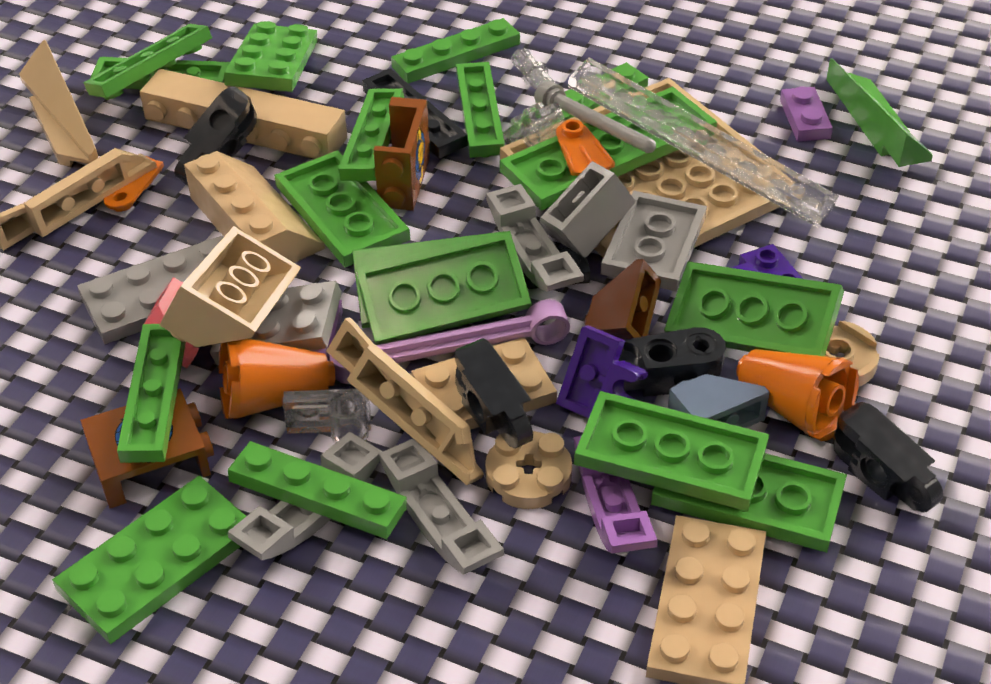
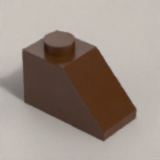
M636 259L592 297L589 312L585 317V326L589 325L623 340L648 336L662 280L644 259Z

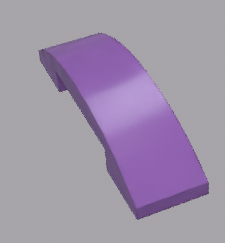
M581 436L574 437L575 451ZM578 466L595 527L608 552L612 554L657 547V537L647 511L640 510L629 479Z

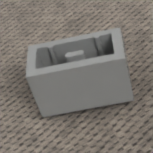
M592 161L540 217V224L549 236L586 258L609 231L625 216L636 203V200L615 173Z

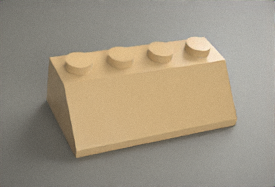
M218 151L203 155L196 160L184 164L191 199L224 237L234 226L293 263L325 249L324 242L254 166Z
M233 226L180 286L159 325L170 331L171 335L176 339L188 342L195 347L252 338L294 280L301 267Z

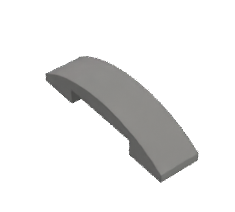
M521 184L486 193V200L499 232H511L521 269L532 283L541 290L548 292L584 281L583 273L568 251L560 253L537 220L536 205Z
M349 431L321 455V466L366 482L380 462L378 454L382 450ZM280 501L269 511L262 506H258L228 531V538L259 559L265 560L296 547L315 534L331 519Z
M410 439L378 454L382 467L396 493L407 497L406 510L429 543L454 569L462 574H466L504 556V548L481 519L476 522L473 521L438 475L437 462L417 441Z

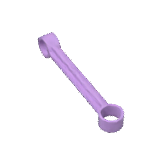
M547 299L532 305L528 309L526 316L379 344L377 346L396 363L455 352L456 349L482 338L488 340L490 344H496L523 337H532L538 344L550 345L561 341L567 336L570 330V323L563 305L556 300ZM556 319L554 322L548 325L539 326L542 322L546 320ZM329 354L330 361H333L335 366V379L341 383L350 384L347 381L350 372Z

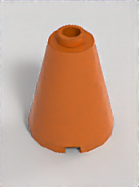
M249 338L220 344L219 374H223V387L219 388L225 418L238 419L325 395L328 391V386H334L335 366L333 361H327L325 353Z
M754 349L742 356L736 368L738 381L765 386L770 392L767 406L804 433L819 441L830 440L834 437L837 429V419L843 410L845 411L855 404L859 385L858 370L850 367L853 362L838 357Z

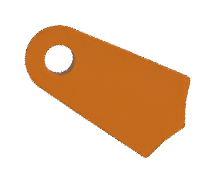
M569 119L557 127L556 137L572 176H579L592 161L608 170L615 167V161L581 121Z
M148 157L156 163L157 167L103 199L105 206L116 212L130 209L141 193L149 187L164 168L163 162Z

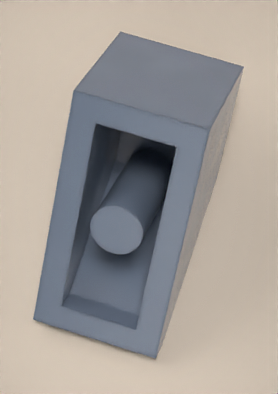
M704 374L689 381H682L675 387L670 388L668 408L748 428L765 420L770 392L765 386Z

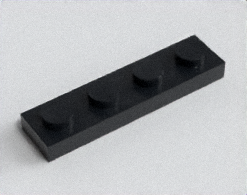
M392 69L362 80L363 92L366 94L369 89L403 88L404 98L427 100ZM427 100L430 151L440 159L468 146L467 133Z

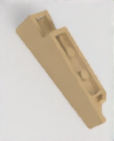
M43 40L19 73L20 79L34 95L29 97L32 109L58 163L69 167L74 163L73 161L89 164L98 158L96 147L47 41Z
M117 148L112 149L26 202L1 212L0 248L4 251L33 232L38 233L42 237L48 235L103 201L105 197L157 167L156 163L143 154L137 155Z
M350 317L345 318L326 352L350 372L347 381L463 483L469 485L481 479L484 473L475 460L469 424L377 345H374Z

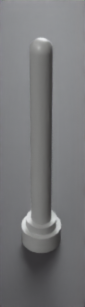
M544 81L537 87L534 99L539 107L550 112L561 109L645 153H652L656 149V142L653 139L566 97L562 86L552 81Z

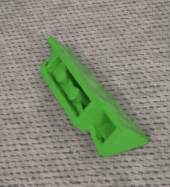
M831 58L826 80L881 157L891 155L898 167L932 161V153L910 133L872 80L846 72Z

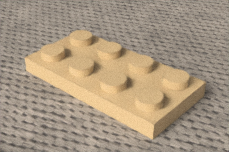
M676 515L647 663L646 677L678 684H745L766 531Z

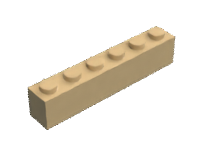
M159 69L139 92L145 119L191 129L215 98L223 90L232 86L224 85V83ZM237 87L251 98L252 105L257 113V123L253 131L246 137V143L316 159L334 151H339L347 139L345 110L249 88Z

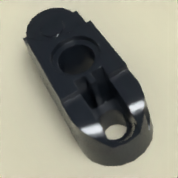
M232 86L223 90L185 135L184 139L190 146L178 160L174 170L175 177L188 185L184 164L215 151L230 157H234L247 142L246 137L253 131L257 123V113L249 96L237 87Z
M703 327L625 339L619 361L623 360L646 370L648 376L644 380L632 383L625 381L624 391L641 389L644 397L668 395L670 388L675 387L682 381H689L704 374L720 376L726 352L725 340L714 330Z
M482 338L456 349L455 362L457 368L455 384L462 396V404L483 432L487 435L497 430L507 444L515 449L533 441V430L523 409L524 403L531 401V398L489 341Z
M859 402L839 415L837 429L833 437L835 453L840 460L849 466L848 471L883 500H887L892 495H895L912 510L928 512L943 500L942 486L937 480L936 475L927 468L936 460L876 407L869 403Z

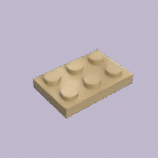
M525 337L493 346L531 398V401L523 405L525 412L556 403L557 390ZM455 358L412 370V376L469 424L470 430L480 427L462 404V396L455 384L457 368Z

